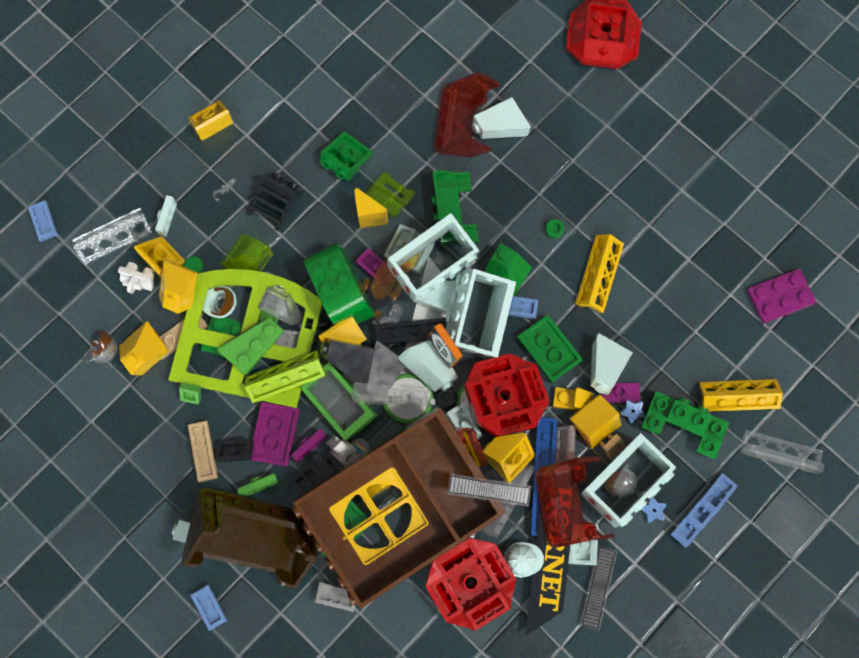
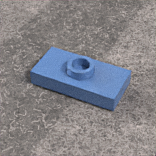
M45 200L28 206L38 240L41 242L58 236L48 202Z
M513 296L508 316L536 319L538 300Z
M206 585L190 595L209 631L228 621L210 585Z

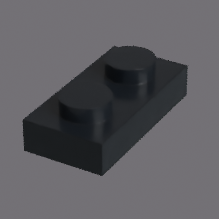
M251 439L218 441L214 460L217 462L251 461L255 442Z

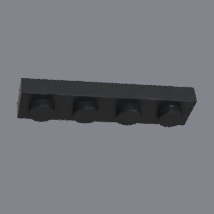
M446 317L375 325L376 340L383 345L429 340L428 336L436 325L442 324L446 330Z

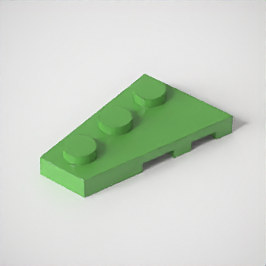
M268 318L220 347L217 351L241 372L248 375L285 331Z

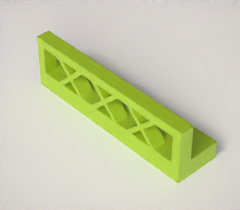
M316 350L246 376L245 389L252 403L326 376L320 362V353Z

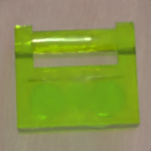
M385 171L366 195L385 207L388 214L396 218L406 204L412 200L415 192L405 188ZM387 183L395 190L400 192L402 195H404V197L400 198L395 193L390 191L388 188L383 186V184Z

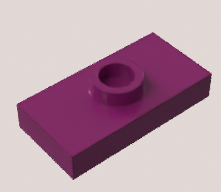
M615 383L608 396L601 393L600 395L608 403H626V400L639 402L640 383Z
M319 429L312 437H306L300 443L301 447L291 456L299 463L324 441L327 436Z

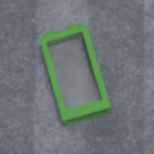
M325 362L322 366L326 376L308 382L300 388L344 441H350L378 415L342 372L330 362Z

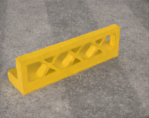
M611 234L596 235L575 303L580 307H591L599 313H604L624 246L623 242ZM612 244L616 245L615 253L612 252ZM608 260L611 265L609 270H607L606 266ZM602 278L605 279L604 288H602L601 284ZM598 295L600 297L599 305L595 304Z
M777 379L699 382L702 394L701 406L709 409L708 412L780 409L783 392ZM765 386H773L774 389H768ZM745 387H751V388H754V390H749V389H747V388H745ZM706 389H714L716 391H706Z

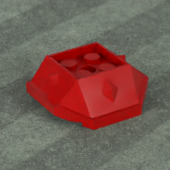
M586 0L570 13L566 50L570 54L572 53L583 65L619 69L638 57L642 22L627 0Z
M506 354L498 358L474 363L464 384L476 423L495 437L534 429L550 402L537 365L513 354ZM500 393L506 396V400L500 397Z
M469 537L432 561L425 587L447 623L476 631L511 609L516 578L494 542ZM468 577L475 578V582L471 586L465 585Z

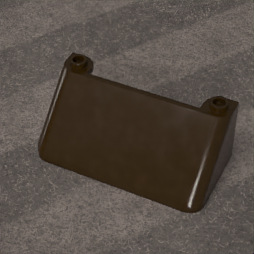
M203 488L196 498L182 554V565L199 567L203 562V557L274 572L282 586L296 589L318 556L314 544V535H308L303 527V522L305 521L302 516L298 518L292 508L210 488Z

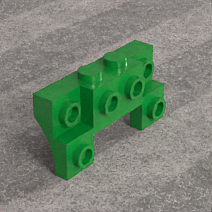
M433 171L435 195L432 196V205L437 208V213H434L435 224L451 213L473 243L479 244L477 224L462 225L458 193L472 191L470 172ZM450 231L440 237L441 246L459 244Z
M655 391L641 427L660 435L665 422H670L701 436L696 452L715 459L722 445V439L729 426V422L708 414L709 409L698 405L697 408L690 406V401L679 397V400Z

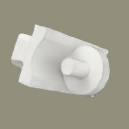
M128 262L125 267L120 266L118 269L120 282H123L122 285L127 286L128 293L133 294L136 289L141 291L142 288L149 291L153 290V279L155 276L153 269L146 267L141 273L138 272V265L132 262Z
M334 435L327 441L326 444L332 449L329 453L342 464L347 465L358 458L355 452L357 449L349 442L344 441V439L341 440Z

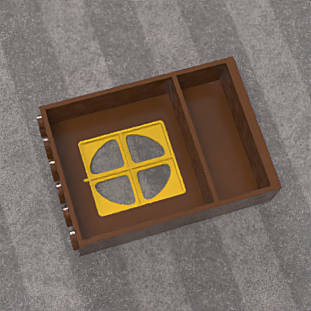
M434 408L293 499L294 505H292L294 513L298 518L302 516L305 521L303 522V527L309 536L314 535L316 538L314 544L318 551L326 554L325 561L331 571L336 570V579L342 588L347 587L348 598L353 606L357 604L360 609L507 513L498 499L449 493L451 475L486 482L487 480L441 408ZM374 484H389L399 488L402 491V496L383 509H378L366 490L367 487ZM359 494L370 509L371 516L348 530L344 525L345 510L350 500ZM409 503L412 508L410 524L405 533L397 538L384 518L399 506ZM373 523H378L389 539V545L382 548H365L356 544L353 538Z

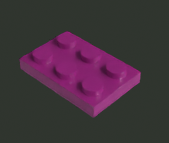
M801 269L747 289L762 324L817 303Z
M261 402L253 438L255 443L251 461L289 467L300 409Z

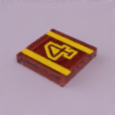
M453 427L476 465L484 467L488 461L474 429Z

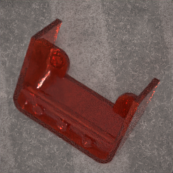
M478 71L451 82L444 87L441 94L434 142L435 151L441 154L471 158L492 151L491 147L480 143L476 139H472V123L476 108L485 104L487 92L499 87L500 82Z
M577 457L538 469L536 482L547 542L552 548L615 538L614 534L599 535L596 525L592 522L584 523L577 483L583 482L587 476L585 464L600 461V457Z

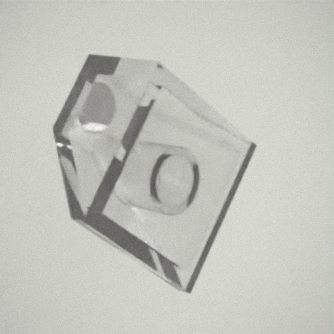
M276 284L275 286L267 287L258 306L259 309L291 326L303 321L302 313L291 295L285 292L286 289Z

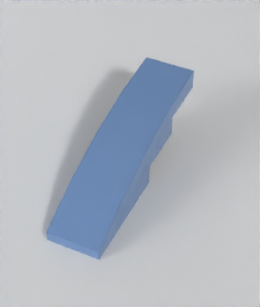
M722 473L670 535L687 548L738 486Z

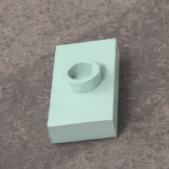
M166 195L163 207L157 215L158 222L155 230L159 236H167L177 206L172 196Z

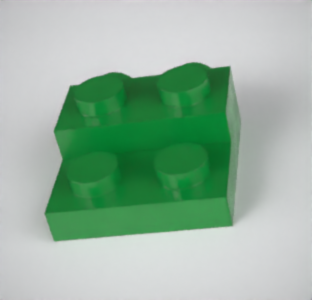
M344 131L321 151L319 161H321V165L325 169L330 168L335 171L339 179H346L349 182L360 171L361 166L372 157L373 151Z

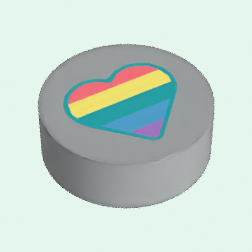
M355 439L351 443L357 449L355 451L357 457L370 450L369 444L364 439Z

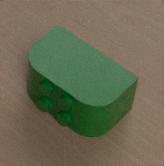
M339 242L304 259V264L322 305L334 325L350 317H353L358 325L376 316L351 260Z

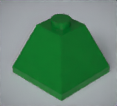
M500 243L484 272L515 281L516 285L513 296H515L532 267L516 251Z

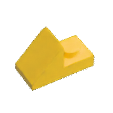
M556 387L553 408L579 411L593 399L594 393L577 387L575 390Z

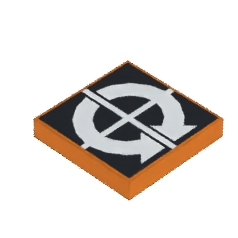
M442 324L436 325L428 338L450 369L461 359L462 353Z

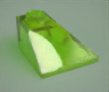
M241 234L221 262V265L226 269L261 272L273 253L269 246L256 238Z

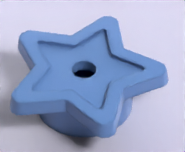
M626 400L625 408L620 411V414L627 416L630 423H633L636 418L645 417L644 412L641 410L643 401L634 402Z
M651 497L649 504L641 509L647 515V522L650 523L654 519L665 520L662 511L666 504L657 503Z

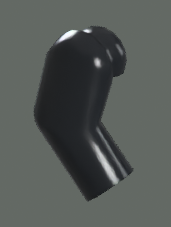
M325 310L322 312L323 314L318 321L316 330H324L332 322ZM308 320V329L310 330L313 320Z

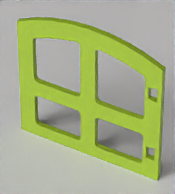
M225 269L198 273L193 306L186 312L169 381L201 386L204 389L250 398L243 383L245 374L234 365H232L230 377L226 381L188 373L187 371L194 344L198 343L220 348L238 337L199 328L208 290L219 286L252 287L240 335L258 325L260 311L267 291L282 295L305 308V315L296 348L274 344L263 358L286 362L311 352L322 308L320 298L292 281L264 272ZM307 318L313 319L311 330L305 328ZM303 385L260 401L297 408L302 390L300 387Z

